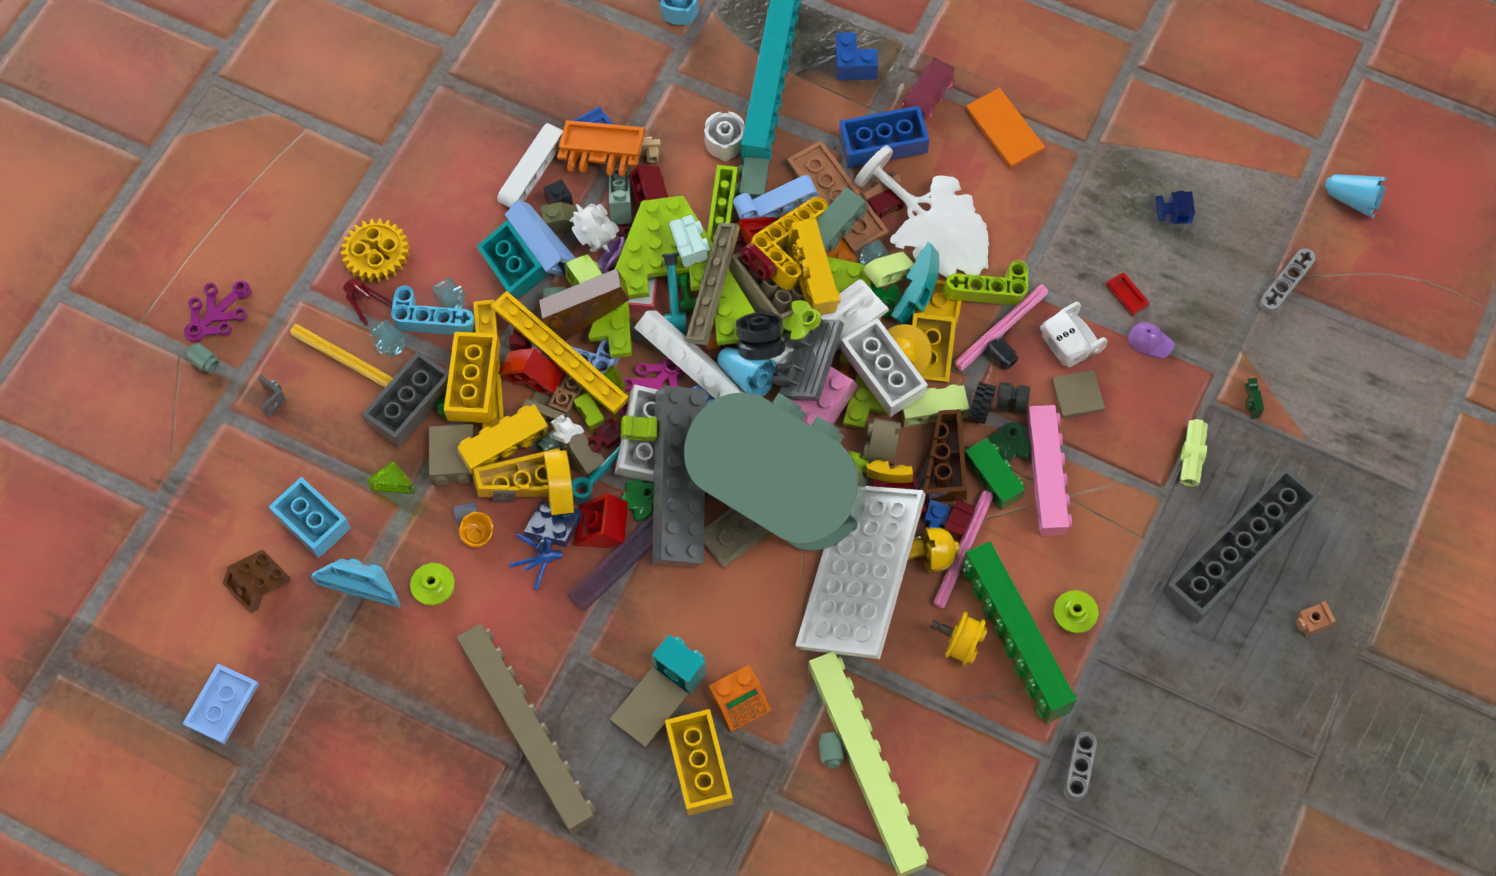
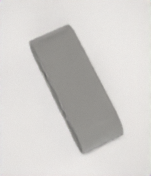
M1089 732L1080 733L1072 748L1064 787L1065 798L1072 803L1080 802L1084 798L1089 786L1097 746L1095 736ZM1079 742H1087L1090 745V749L1085 750L1081 748ZM1075 764H1083L1086 768V771H1078L1075 768ZM1070 786H1078L1081 789V793H1073Z

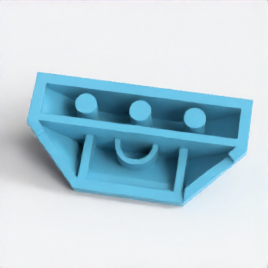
M353 558L349 560L340 559L312 573L311 578L315 585L400 608L401 603L385 571L378 565H363L362 562Z

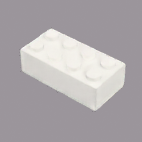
M878 318L841 340V351L890 417L926 395L928 384Z
M634 385L630 391L626 415L644 418L655 417L656 391L658 390ZM621 439L615 474L654 483L655 441Z

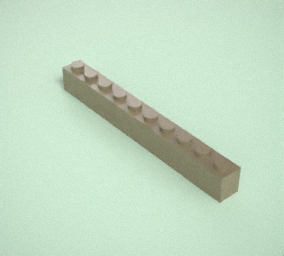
M480 623L457 636L460 646L569 833L572 835L595 821L593 813L596 810L590 800L585 801L581 795L584 789L578 780L573 781L570 774L573 771L566 760L564 762L561 761L559 757L561 750L555 741L551 743L547 737L550 732L545 723L538 722L536 718L539 715L533 703L528 705L525 699L528 695L522 684L517 686L514 678L517 676L510 665L506 667L504 664L505 655L501 648L494 647L492 641L495 639L489 628L484 630Z

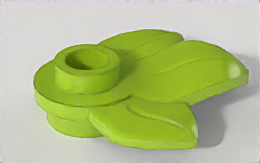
M798 300L791 303L794 314L783 320V327L791 332V340L804 338L810 330L820 325L822 319L821 314L817 310L812 309L808 302Z

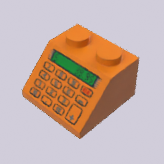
M750 665L709 685V694L730 732L771 712L763 689Z

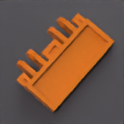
M566 120L557 158L567 160L568 153L570 152L567 163L568 171L573 172L577 159L581 158L579 170L586 173L589 162L606 164L607 157L609 156L606 167L607 175H613L617 161H621L619 175L625 176L628 166L636 167L638 164L646 131L644 127Z

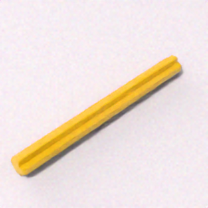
M294 324L290 330L292 336L383 387H386L393 380V377L298 324Z

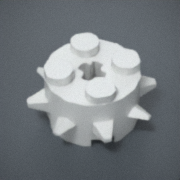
M576 204L578 212H573L574 217L570 219V222L575 225L572 227V231L582 245L587 243L591 247V252H597L603 248L609 253L607 245L616 237V233L619 232L617 225L609 220L606 216L607 211L601 204L598 206L590 204L584 209Z

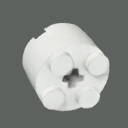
M729 111L728 113L716 112L706 120L704 128L707 151L722 161H728L741 153V142L745 127L743 119L736 113Z

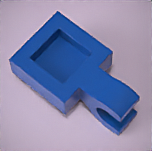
M930 499L923 522L930 524L929 528H944L951 506Z

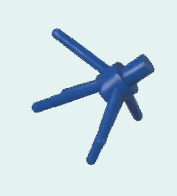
M517 534L519 539L536 548L537 543L524 535ZM547 540L546 548L542 555L539 552L536 557L510 563L509 567L531 563L524 568L525 571H528L542 563L534 586V590H538L547 563H552L553 559H561L562 551H553L551 540Z

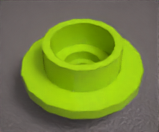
M440 563L422 565L415 571L410 583L411 592L415 599L428 606L444 603L450 598L455 587L452 572ZM432 579L435 580V583H434V584H432V585H429V584H428V582H429L430 580H432Z
M1079 590L1061 594L1056 600L1053 609L1057 624L1065 631L1073 634L1091 630L1096 624L1099 615L1095 600L1087 593ZM1078 607L1081 612H1075L1073 608Z

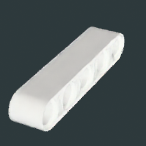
M549 123L543 126L499 191L498 203L510 208L513 203L519 200L523 202L526 200L559 151V144L563 133L562 129Z

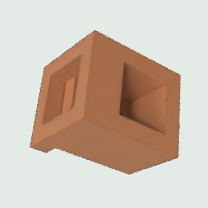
M1326 601L1302 610L1296 616L1297 627L1301 632L1303 631L1305 637L1330 629L1336 621Z

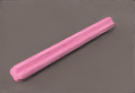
M1042 284L1035 288L958 357L954 363L955 367L963 371L987 349L992 340L1000 338L1048 294V289Z
M982 491L959 543V554L955 555L954 563L948 568L935 597L934 605L936 607L945 608L963 567L966 551L971 549L993 499L991 492Z

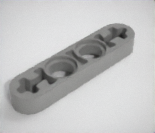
M1300 249L1265 292L1260 301V308L1263 312L1267 314L1275 313L1312 267L1315 261V254L1312 250ZM1307 257L1308 260L1302 266L1299 265L1301 259ZM1295 270L1299 276L1293 278L1289 276L1288 271ZM1283 284L1287 287V291L1280 292L1276 286ZM1275 296L1276 299L1274 303L1270 306L1267 305V302H1269L1272 299V297Z

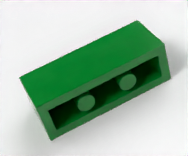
M988 438L965 450V462L986 491L993 494V500L1000 510L1023 497L1025 485L1022 479L1014 475L1010 463L1002 459L998 447L991 443Z

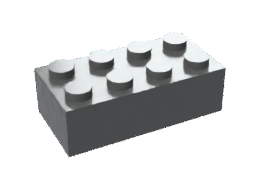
M417 351L362 413L365 424L400 448L436 407L435 403L446 396L449 372Z

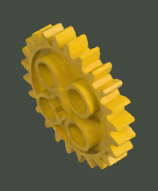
M379 218L377 223H374L373 219H370V224L362 221V227L354 225L356 231L349 230L350 237H344L346 244H341L343 250L341 256L344 258L342 259L344 266L347 267L348 272L352 271L354 277L359 275L361 281L368 277L370 283L373 281V278H377V281L380 282L383 276L386 280H389L388 274L391 273L396 276L395 270L402 271L401 264H407L405 257L410 256L407 236L404 235L403 229L398 230L396 223L391 226L390 220H387L385 224L382 223L381 218Z

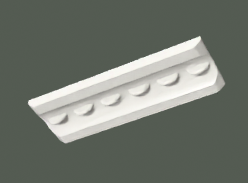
M862 279L857 280L840 293L841 301L838 303L836 312L821 315L822 319L841 320L844 323L836 350L841 347L842 339L874 319H879L889 311L888 307ZM791 333L785 334L784 339L790 338ZM785 345V351L771 359L777 364H789L794 349L802 348H791ZM777 372L778 376H788V374Z

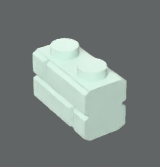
M689 215L669 223L683 266L688 267L696 262L699 263L708 259L706 251H709L710 248L707 239L701 238L700 234L704 232L700 221L696 222L694 216Z

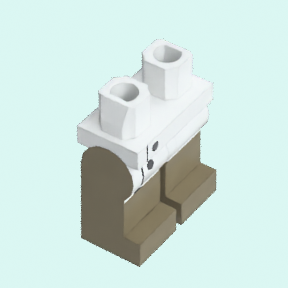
M563 415L551 421L556 430L552 434L553 437L559 441L562 449L566 450L567 456L576 470L589 474L605 462L601 454L590 450L587 437L581 434L584 430L580 425L572 423L569 417L565 418Z

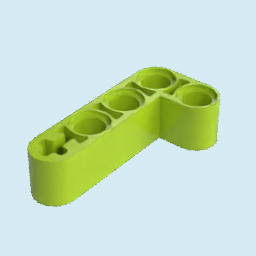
M1015 260L1010 264L1005 278L954 273L948 276L943 287V295L947 299L957 301L1018 305L1028 292V267L1023 261Z

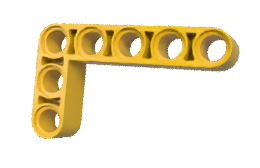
M820 197L811 198L753 236L751 243L755 244L775 264L777 274L772 280L782 289H793L801 274L800 266L781 249L787 245L791 223L815 218L817 220L828 206L827 202Z

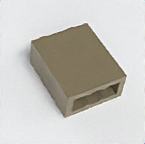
M473 424L429 427V476L432 483L446 485L448 482L467 484L470 481H474L473 474L471 475L458 454L457 448L462 440L468 437H476Z

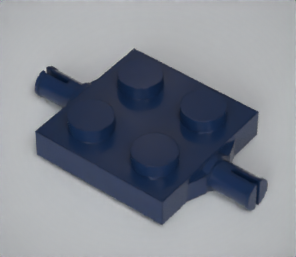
M540 501L524 530V536L538 542L534 551L537 554L540 552V555L544 553L547 540H551V545L566 547L583 517L582 510L574 508V513L551 515L549 502Z

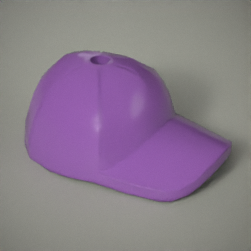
M623 236L607 245L609 253L605 250L603 251L597 262L602 274H605L610 267H616L626 242Z
M1142 322L1136 324L1128 335V342L1134 350L1155 358H1166L1174 348V342L1162 333L1159 327L1151 323Z

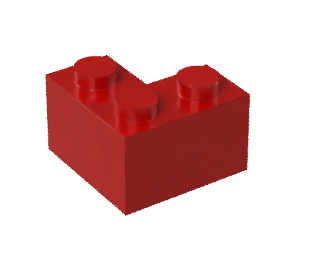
M531 348L509 351L498 373L512 384L526 383L535 391L546 395L554 394L564 371L552 360L544 357L540 350Z

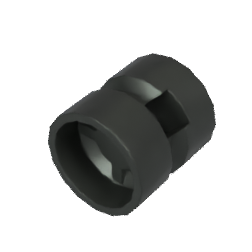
M1000 382L996 410L1008 411L1011 408L1016 413L1026 414L1030 386L1018 385L1013 387L1011 383Z

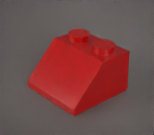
M607 493L579 504V510H582L583 517L576 528L575 545L611 548L624 543L628 502Z

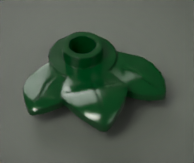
M1010 422L1004 426L1003 430L994 432L989 438V441L998 447L1003 460L1010 462L1016 454L1022 459L1028 460L1031 453V444L1024 437V429L1020 424ZM1011 429H1015L1017 431V435L1010 436L1009 431Z

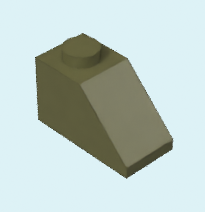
M563 202L540 206L544 222L555 234L572 231V227L575 225L570 222V219L574 217V211L578 212L576 206Z

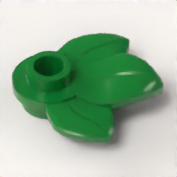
M871 283L873 293L890 309L882 317L892 318L893 310L902 298L899 287L894 284L886 291L881 287L877 288L874 283Z
M631 479L625 483L628 491L620 499L628 502L627 510H634V518L638 522L647 518L652 513L654 483H644L640 479ZM648 490L652 491L650 496L645 495Z

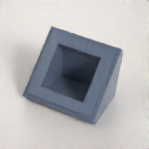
M475 501L454 507V514L459 528L466 515L478 512Z

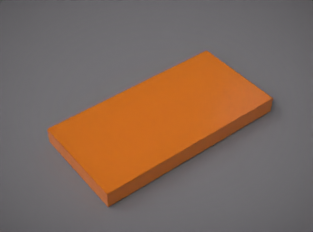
M1000 88L966 105L965 110L1010 169L1045 151L1044 144Z

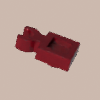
M609 418L594 430L597 436L587 438L588 446L596 444L592 451L599 453L601 446L605 445L609 449L621 440V428L612 418Z

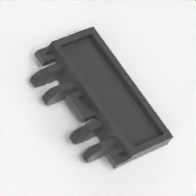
M821 319L820 325L810 330L804 338L800 340L786 338L785 345L791 348L802 349H794L789 364H777L776 371L788 374V376H773L772 383L778 386H790L781 387L779 394L791 400H820L844 327V323L841 320Z

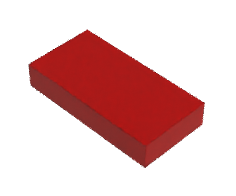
M1124 272L1106 284L1107 288L1131 316L1136 315L1150 304Z

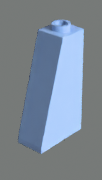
M520 200L513 203L509 208L510 210L505 213V216L544 270L548 273L565 277V262L576 259L529 203Z

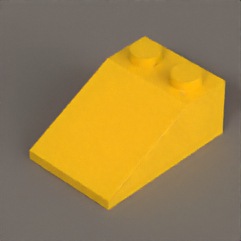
M913 314L912 326L919 328L926 334L932 348L930 365L924 374L921 375L923 379L949 382L957 318Z

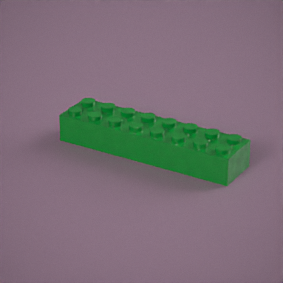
M991 541L966 551L961 569L965 580H969L972 584V593L975 599H980L983 605V614L987 620H991L996 638L1002 640L1006 657L1008 659L1011 658L1015 665L1013 668L1016 676L1019 679L1022 678L1025 683L1024 689L1028 698H1033L1038 717L1040 719L1043 718L1045 723L1048 724L1070 714L1077 699Z

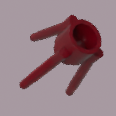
M355 278L348 280L343 287V290L347 293L346 299L352 304L364 325H368V322L355 299L360 300L363 297L370 299L371 296L369 294L387 305L391 307L393 305V302L368 288L364 283H360Z

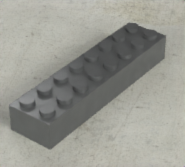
M664 385L656 391L655 418H657V438L655 440L652 565L696 568L704 564L705 491L694 483L687 471L684 459V446L693 420L706 406V390Z
M1285 467L1168 584L1164 594L1198 624L1314 507L1320 496Z

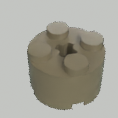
M875 418V421L871 420L867 436L871 437V441L866 442L863 457L867 458L870 462L875 460L888 461L889 465L893 466L901 423Z

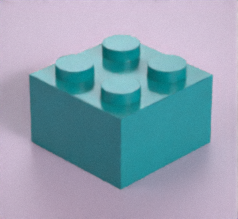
M668 635L652 654L653 666L691 695L707 675L705 657L697 650L691 651L687 648V644L677 636L673 638L671 635Z

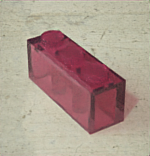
M933 57L904 99L902 109L920 106L924 121L927 116L931 117L936 103L942 101L946 88H950L955 81L953 76L954 67Z

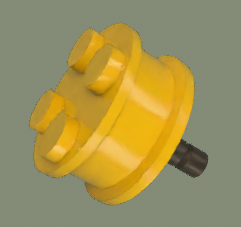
M966 611L963 612L954 629L945 624H940V622L934 619L929 627L950 637L944 657H954L962 661L963 666H966L968 662L973 663L978 652L976 645L978 642H983L987 633V627L984 626L986 620L982 619L979 622L968 617V612Z

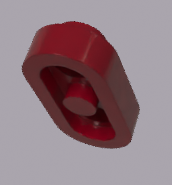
M749 243L741 249L742 261L759 278L768 281L776 276L777 268L775 264L755 244Z

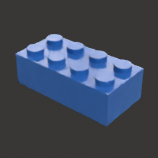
M920 106L840 120L839 137L848 168L865 165L886 145L893 150L889 160L928 153L929 136Z

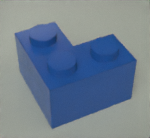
M856 32L836 33L837 80H876L878 72L877 49H857Z

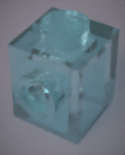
M877 239L861 248L859 260L861 264L867 265L872 260L888 256L890 253L880 239Z
M451 277L432 287L434 296L441 307L462 309L466 305L464 300L466 294L460 285L456 286Z
M386 319L370 332L378 352L381 354L385 353L390 358L395 354H399L406 345L403 335Z

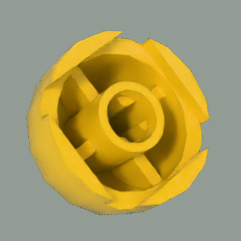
M925 528V531L922 533L925 554L928 559L924 560L925 568L928 573L944 571L954 563L955 555L959 554V544L957 541L954 542L952 535L945 529Z

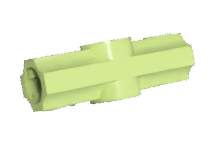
M1195 419L1188 422L1186 441L1183 444L1181 461L1183 463L1180 483L1184 484V486L1193 487L1200 484L1202 465L1205 462L1207 453L1205 442L1208 424L1203 420Z

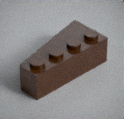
M615 269L539 300L543 321L553 332L566 341L627 302L629 295L626 281L619 270Z
M961 409L941 410L938 412L923 489L926 494L924 503H929L930 499L937 502L957 501V499L961 501L967 500Z

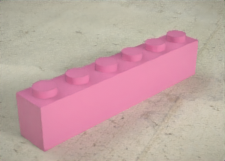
M1055 405L1029 406L1027 423L1031 444L1040 536L1066 535L1069 527H1072V516L1067 512V507L1070 505L1069 493H1065L1067 474L1063 473L1062 466H1065V455L1060 451V446L1063 444L1062 433H1058L1060 413H1056Z

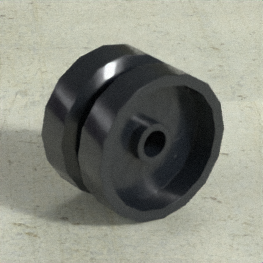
M769 312L751 313L739 318L736 321V334L739 338L737 340L738 354L749 360H767L781 355L785 351L784 335H782L784 333L783 318L780 315Z

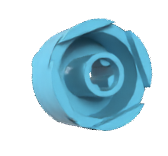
M659 0L662 19L671 24L690 25L699 13V0Z

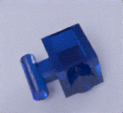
M1179 190L1171 192L1168 203H1164L1163 196L1155 197L1158 221H1165L1166 214H1169L1171 224L1192 223L1195 215L1192 191L1185 192Z

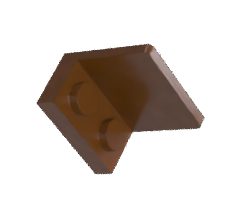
M260 550L228 566L223 585L250 613H253L259 609L263 595L289 583L291 578L264 550Z

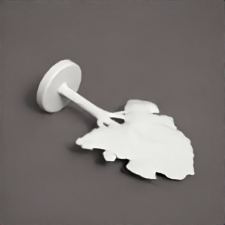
M888 145L881 148L865 164L856 176L854 183L858 187H863L876 176L902 199L908 207L909 219L891 236V243L895 244L897 248L904 249V246L916 247L913 250L915 260L918 259L921 250L924 249L927 242L931 243L939 252V273L946 278L956 273V269L964 271L965 274L980 275L982 269L989 268L987 258L989 246L987 225L982 221V217L975 213L971 195L954 194L955 191L961 190L959 181L956 178L936 176L932 179L931 192L922 197H915L883 171L882 168L893 154V150ZM918 203H929L931 208L929 211H925ZM912 211H915L917 216H914Z

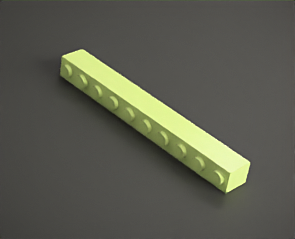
M830 652L810 660L809 670L836 733L841 738L842 747L898 876H907L924 869L927 864L926 860L929 859L924 846H919L917 841L919 834L915 825H910L907 817L910 816L905 803L901 804L898 795H900L899 788L895 781L891 782L888 775L891 771L887 761H882L880 757L881 747L878 740H873L870 734L872 731L871 724L868 718H863L861 713L863 711L862 703L859 698H855L852 690H854V686L850 677L846 678L843 672L845 665L842 658H837L834 652Z

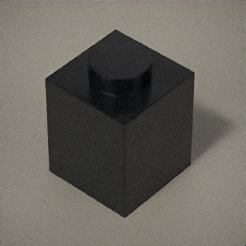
M562 179L543 188L548 205L558 202L573 205L572 194Z

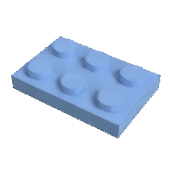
M217 664L184 720L183 725L225 745L258 688L259 683Z

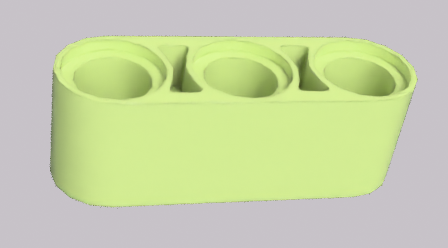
M899 252L872 260L865 266L863 272L878 288L906 280L909 270L914 263L904 252Z

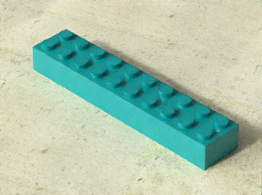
M770 0L741 142L742 165L744 164V157L769 159V162H771V148L776 138L775 127H778L779 123L778 112L782 107L781 97L782 93L785 92V76H788V61L791 60L792 56L791 46L795 40L794 30L798 25L799 15L797 14L798 10L801 9L802 0Z

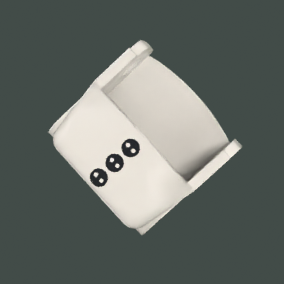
M1077 301L1063 308L1040 326L1042 338L1060 363L1066 367H1072L1101 353L1108 342L1103 337L1097 340L1088 325L1077 316L1081 308V304Z

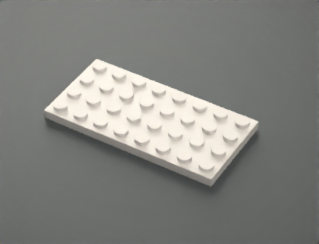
M866 486L864 511L855 528L839 543L823 550L795 645L799 650L824 653L834 652L840 655L880 659L926 494L923 490Z

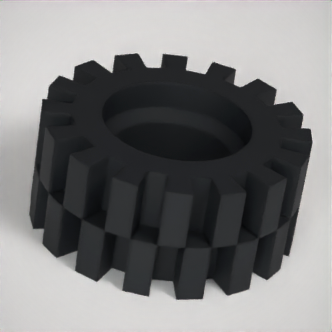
M979 382L969 412V420L983 424L986 423L996 386Z

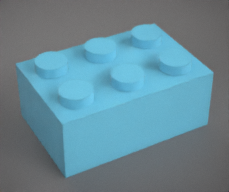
M302 477L269 506L273 516L318 559L351 529L347 518Z

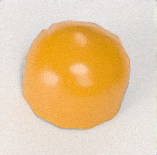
M472 512L466 515L460 524V539L469 547L480 548L491 539L494 526L490 517L483 512Z

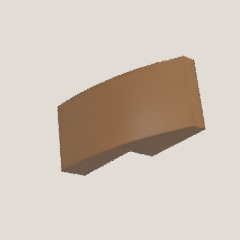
M566 374L561 386H557L548 406L569 414L575 406L574 399L581 396L584 388Z

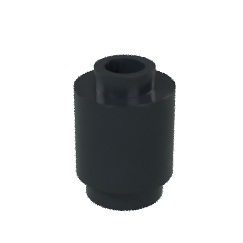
M995 338L987 346L989 349L987 354L1001 368L1004 367L1008 370L1019 359L1016 355L1017 352L1002 338L999 340Z

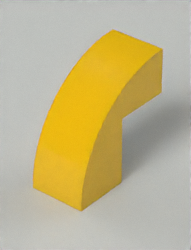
M566 450L544 453V462L548 480V500L551 515L574 513Z

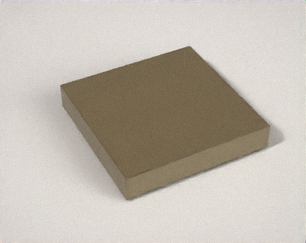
M1094 370L1052 377L1051 381L1062 419L1103 412L1105 410Z

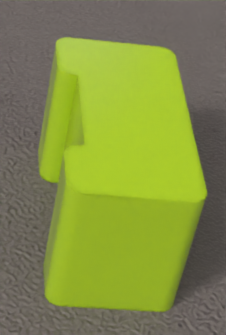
M586 393L574 399L577 413L579 415L582 414L585 419L589 433L593 434L594 430L604 423V417L590 394Z
M625 415L621 419L622 440L652 442L656 440L657 418Z

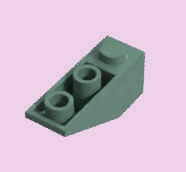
M615 169L613 175H609L610 218L615 224L632 223L629 169H627L625 176L619 175V169Z

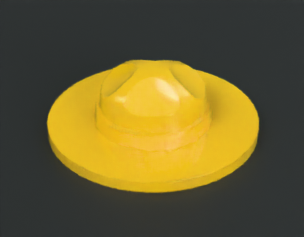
M907 324L896 325L888 329L889 334L919 374L923 375L929 367L932 358V348L926 334L919 328Z

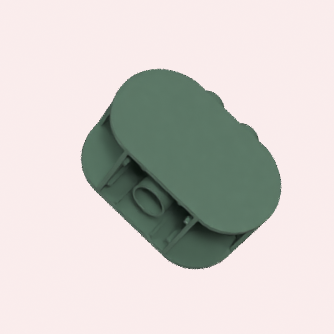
M741 392L721 396L707 404L693 420L684 446V459L687 471L698 487L799 549L808 551L826 549L839 543L849 535L859 522L864 511L866 486L863 474L857 463L840 444L845 436L839 433L840 430L818 416L810 426L803 421L807 413L801 410V406L779 393L773 403L757 394Z

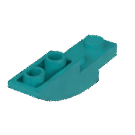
M929 242L921 250L915 264L910 268L906 278L911 283L906 288L904 295L895 306L891 315L899 325H908L916 310L923 313L933 294L939 273V252Z

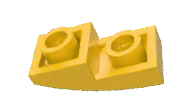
M875 460L870 462V464H866V475L872 479L889 483L913 482L912 466L898 465L890 469L888 461L883 462L882 460Z

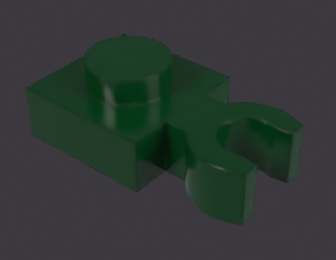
M1248 378V383H1245L1246 392L1248 393L1245 407L1246 411L1250 412L1251 419H1258L1264 411L1261 391L1258 390L1257 378Z

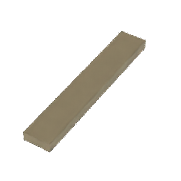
M718 223L685 339L688 343L708 344L739 234L740 226L738 224Z

